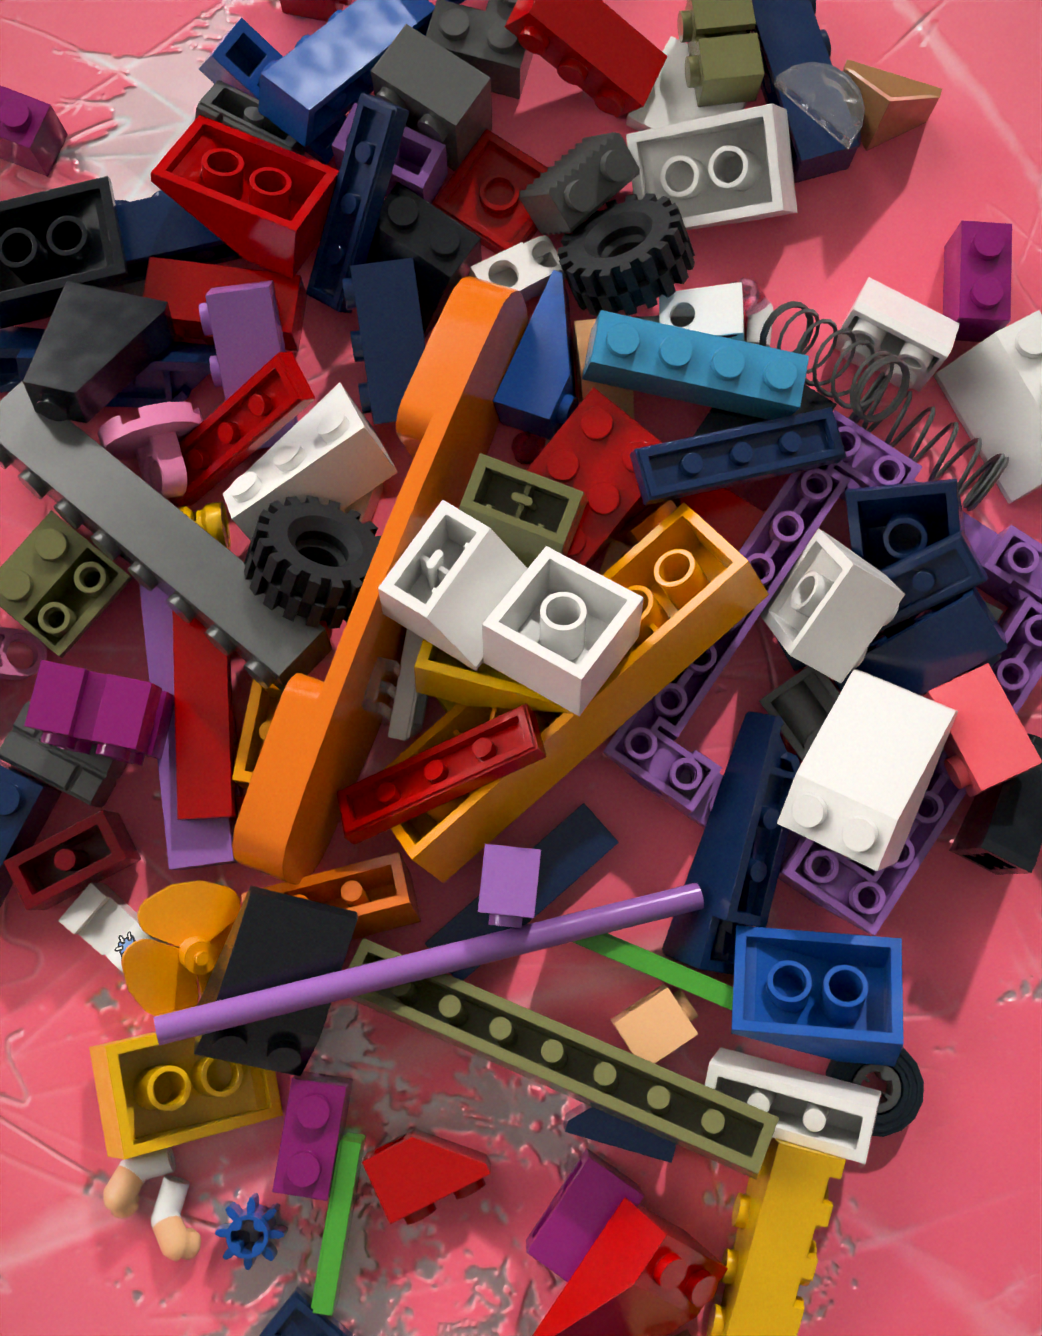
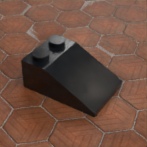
M108 176L0 201V329L51 317L66 281L105 289L129 277L112 182Z
M250 886L197 1006L342 970L358 920L357 912ZM331 1003L196 1036L194 1054L301 1077L320 1039Z

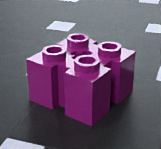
M41 660L24 726L43 732L41 743L90 755L92 745L97 746L95 752L97 755L143 766L145 756L162 759L175 699L174 695L167 691H162V688L151 682L113 674H102L84 668Z

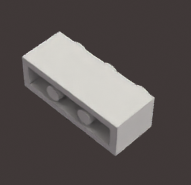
M720 1047L709 1062L705 1086L779 1117L772 1138L866 1164L882 1091Z

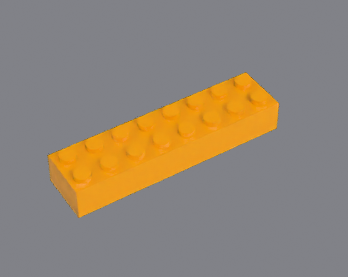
M682 503L602 575L644 597L639 637L580 716L574 713L534 711L547 757L390 828L410 858L442 883L446 882L481 851L485 844L490 843L769 595L749 561L687 504ZM458 703L384 769L513 709L467 706Z

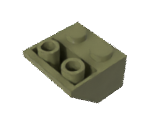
M480 453L459 510L490 527L519 560L529 568L546 546L567 556L588 498L583 491Z
M51 510L0 567V607L55 654L63 658L133 578Z

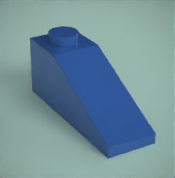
M241 17L198 69L214 84L217 80H220L259 100L260 86L258 81L261 72L269 62L273 60L278 61L283 56ZM345 115L314 139L304 148L306 149L305 152L322 164H328L334 156L331 145L347 117Z
M553 270L493 399L501 424L549 440L552 439L579 404L575 391L569 297L563 273Z

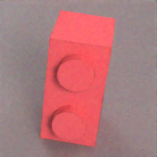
M989 663L928 691L923 696L958 711L943 748L948 756L944 760V765L953 784L958 789L965 788L970 798L1023 774L1042 763L1040 756Z

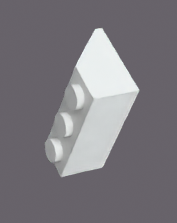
M1038 310L993 333L934 375L935 380L971 440L974 438L982 439L979 455L983 462L986 463L997 454H1005V457H1009L1007 467L996 482L1008 505L1042 487V314Z

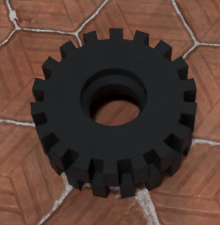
M646 193L642 200H638L637 194L626 196L625 202L619 204L616 199L606 202V209L600 212L597 210L588 220L573 231L574 234H565L561 240L563 247L558 248L557 254L560 259L559 263L574 298L583 311L588 309L589 314L598 316L600 310L617 314L618 311L624 310L626 316L636 314L638 306L646 304L649 309L657 305V297L664 295L669 298L676 292L674 284H684L689 278L687 270H693L695 264L693 256H695L678 206L676 203L672 204L670 198L665 196L657 200L655 194Z
M297 496L286 497L284 505L276 500L270 503L268 511L263 509L259 515L244 562L246 564L244 569L245 580H252L249 588L255 596L260 594L266 595L263 604L270 610L275 609L277 606L285 609L282 617L294 622L297 615L306 618L305 626L317 628L320 621H326L329 629L340 628L343 619L346 623L349 619L381 539V536H375L378 527L371 521L364 524L360 522L361 514L352 508L348 513L339 510L341 503L329 500L327 506L319 504L318 497L307 496L305 503H301Z

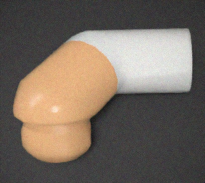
M168 1147L120 1162L106 1185L103 1194L104 1205L107 1209H110L114 1217L120 1219L128 1218L139 1208L138 1193L145 1180L175 1172L176 1162L172 1148Z
M165 1175L151 1216V1227L164 1256L173 1261H178L180 1258L190 1260L198 1254L201 1246L200 1234L193 1228H186L181 1217L190 1182L181 1177Z

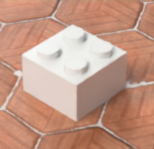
M546 546L482 624L483 663L580 716L639 637L644 597Z

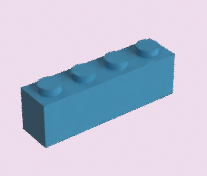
M600 310L591 329L582 379L773 420L791 416L800 408L809 356Z

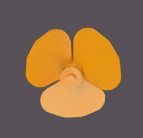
M202 880L171 884L145 899L140 905L137 918L141 929L151 937L174 945L171 946L152 939H140L130 944L122 955L121 965L127 989L145 1012L159 1016L197 1006V975L202 996L241 908L240 899L234 890L228 886Z

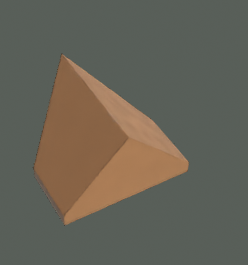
M848 59L841 73L846 88L845 105L849 117H854L859 124L861 142L866 151L926 123L942 92V88Z

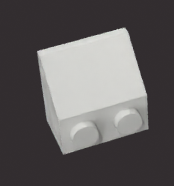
M818 528L760 616L790 656L831 679L842 683L849 672L856 669L862 663L867 653V647L882 626L890 623L895 617L899 603L905 596V593L884 573Z

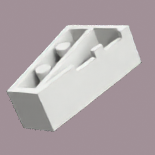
M339 382L243 475L239 476L223 493L232 520L251 541L259 515L263 509L268 511L270 503L276 500L284 505L286 497L297 496L301 503H305L307 496L318 497L319 504L327 506L329 500L341 503L339 510L342 511L398 473L372 425Z

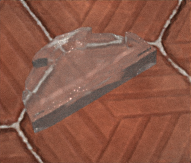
M818 62L793 65L776 77L774 86L849 150L863 126L865 112L861 91L851 77L833 65Z

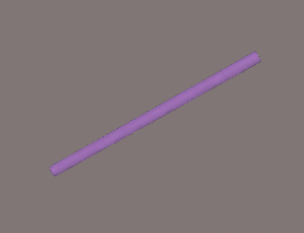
M692 883L522 925V928L514 927L155 1016L154 1024L158 1043L160 1046L701 910L704 908L702 891L697 883Z

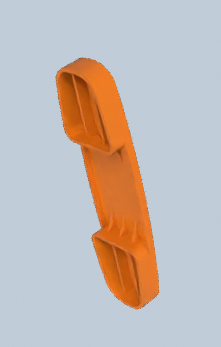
M471 276L464 277L452 290L401 400L396 419L397 435L412 457L413 462L374 553L325 681L302 673H296L291 677L281 695L235 824L232 842L233 858L242 865L297 885L300 884L303 877L309 876L315 871L327 850L341 819L337 792L357 782L398 682L407 628L383 614L378 587L442 500L459 509L479 454H488L500 421L493 399L528 325L527 307L523 295L516 289Z

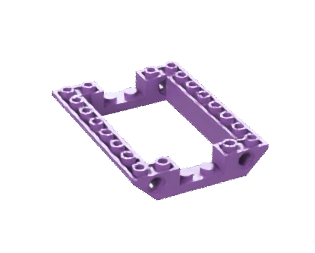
M836 410L833 413L847 457L840 463L792 473L739 550V553L749 561L769 595L619 727L603 751L606 756L640 785L703 828L707 824L723 779V775L719 773L722 767L696 749L693 752H689L674 742V740L678 738L837 499L840 497L846 501V489L917 483L914 479L922 469L921 465ZM963 512L965 535L988 576L986 582L976 587L1008 607L998 623L1005 633L1008 649L1001 652L1002 657L990 667L1017 714L1042 676V544L1012 524L997 534ZM942 750L897 863L875 871L789 830L778 879L816 905L875 936L967 793L965 788L958 789L951 781L944 765V760L948 758L945 750Z

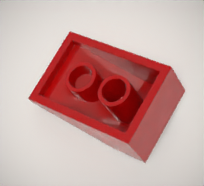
M199 115L151 171V182L245 260L293 279L321 239L339 170Z
M624 1197L532 1336H667L698 1316L704 1305L714 1297L718 1284L728 1268L688 1232Z

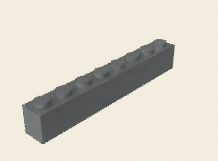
M22 381L0 400V467L3 469L10 465L21 472L18 478L22 484L39 499H42L46 494L57 503L54 505V509L69 525L78 529L83 524L94 533L90 537L91 540L106 556L115 560L120 555L131 564L128 571L144 588L152 591L157 586L168 595L166 603L181 619L190 623L196 618L207 628L204 632L205 636L219 651L227 656L232 651H235L247 661L243 666L244 669L261 686L268 689L274 684L283 692L292 676L296 673L308 675L332 650L326 629L322 625L318 624L317 628L305 626L306 618L296 615L293 622L282 617L285 609L277 606L275 609L270 610L265 606L263 602L266 595L260 594L255 596L249 588L252 580H245L244 569L246 564L84 431L70 420L54 421L36 413Z

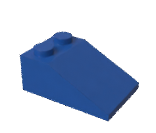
M736 925L731 1034L839 1062L895 1066L904 1045L902 938Z

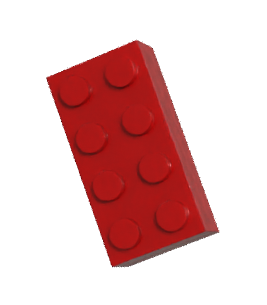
M594 387L526 469L532 473L583 491L587 496V505L566 556L587 568L594 564L643 504L630 458L631 452L636 448L663 443Z

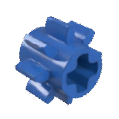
M254 1193L249 1198L247 1207L244 1209L235 1202L230 1203L225 1210L233 1222L222 1224L215 1231L216 1236L226 1237L228 1249L225 1251L223 1258L227 1260L235 1255L244 1259L246 1270L251 1269L259 1254L272 1261L278 1251L270 1240L280 1239L288 1232V1227L277 1225L275 1214L279 1210L280 1204H273L270 1208L259 1204L260 1198L258 1193ZM248 1220L254 1221V1230L263 1232L256 1242L250 1241V1233L248 1231L241 1230Z

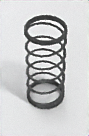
M790 301L782 304L767 318L760 333L759 345L766 346L770 327L779 315L792 308L802 309L796 312L784 325L780 332L777 349L781 350L783 335L789 324L797 316L805 313L807 318L806 331L798 342L797 348L792 351L803 355L814 345L819 335L820 324H829L833 328L834 333L821 344L816 353L813 367L806 372V374L813 372V381L805 378V384L816 387L817 391L825 397L834 398L835 402L841 407L853 409L854 414L865 422L875 423L887 418L897 410L904 400L909 388L910 372L908 365L902 359L892 356L888 351H878L875 353L873 344L868 340L856 342L855 334L849 329L838 330L836 323L831 319L820 320L819 314L814 309H809L801 302ZM816 327L815 334H814V336H813V338H812L810 344L808 345V343H809V341H810V338H811V336H812V333H813V328ZM847 334L851 338L852 344L838 358L832 377L818 382L817 369L831 356L836 346L838 335ZM834 337L828 354L817 364L825 345ZM866 345L870 349L871 355L859 366L853 377L851 388L837 393L835 390V379L841 376L849 367L854 357L856 346ZM851 350L846 364L837 373V369L844 356ZM885 356L884 358L878 359L874 362L875 357ZM870 361L868 368L864 371V373L861 375L858 382L856 383L861 371ZM890 363L888 377L881 389L872 398L860 403L865 384L872 374L880 367ZM894 363L898 364L902 372V383L896 397L881 413L873 416L865 415L861 407L868 405L881 395L892 378ZM831 382V392H827L821 387ZM850 393V404L845 403L839 398Z
M885 372L880 373L860 403L866 402L881 389L888 375L885 376ZM886 389L875 399L867 415L873 416ZM907 391L905 396L907 399L885 443L895 447L925 415L931 412L908 456L917 462L946 432L954 427L952 435L928 481H937L966 450L977 443L975 452L958 482L959 494L961 495L984 471L962 504V507L967 508V511H972L984 499L1009 463V457H1005V454L993 456L965 482L982 447V439L974 438L940 469L959 430L958 422L947 425L915 456L933 422L935 406L928 407L922 411L890 444L912 400V391ZM872 402L861 407L863 413L867 411ZM854 412L849 417L856 424L861 419ZM883 420L873 423L867 431L871 433ZM864 421L861 427L866 430L869 422Z

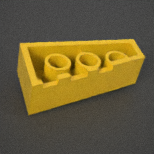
M776 1138L771 1139L757 1179L749 1177L746 1193H738L734 1202L732 1226L738 1228L733 1249L726 1248L723 1253L721 1263L728 1270L720 1282L726 1284L721 1305L713 1304L707 1325V1336L798 1335L804 1313V1299L798 1296L797 1292L799 1285L807 1287L810 1281H813L818 1263L816 1241L812 1239L815 1229L819 1230L821 1227H828L833 1204L832 1201H828L829 1189L827 1184L829 1177L841 1180L846 1162L844 1158Z

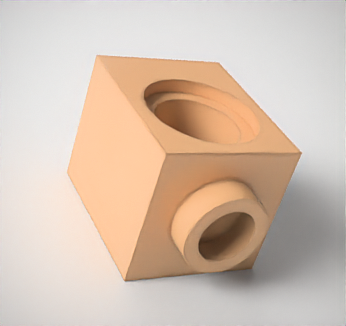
M663 984L610 1019L631 1053L654 1064L698 1035V1032L691 1023L692 1020L698 1017V1014L681 989L672 994L669 988Z

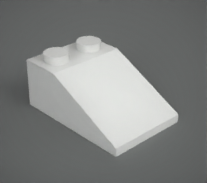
M771 103L626 134L628 149L640 168V174L632 180L633 194H637L638 200H642L646 193L655 194L657 200L662 196L670 198L671 203H676L686 230L798 213L787 109Z
M853 669L796 772L777 824L875 871L897 863L958 711L868 673Z

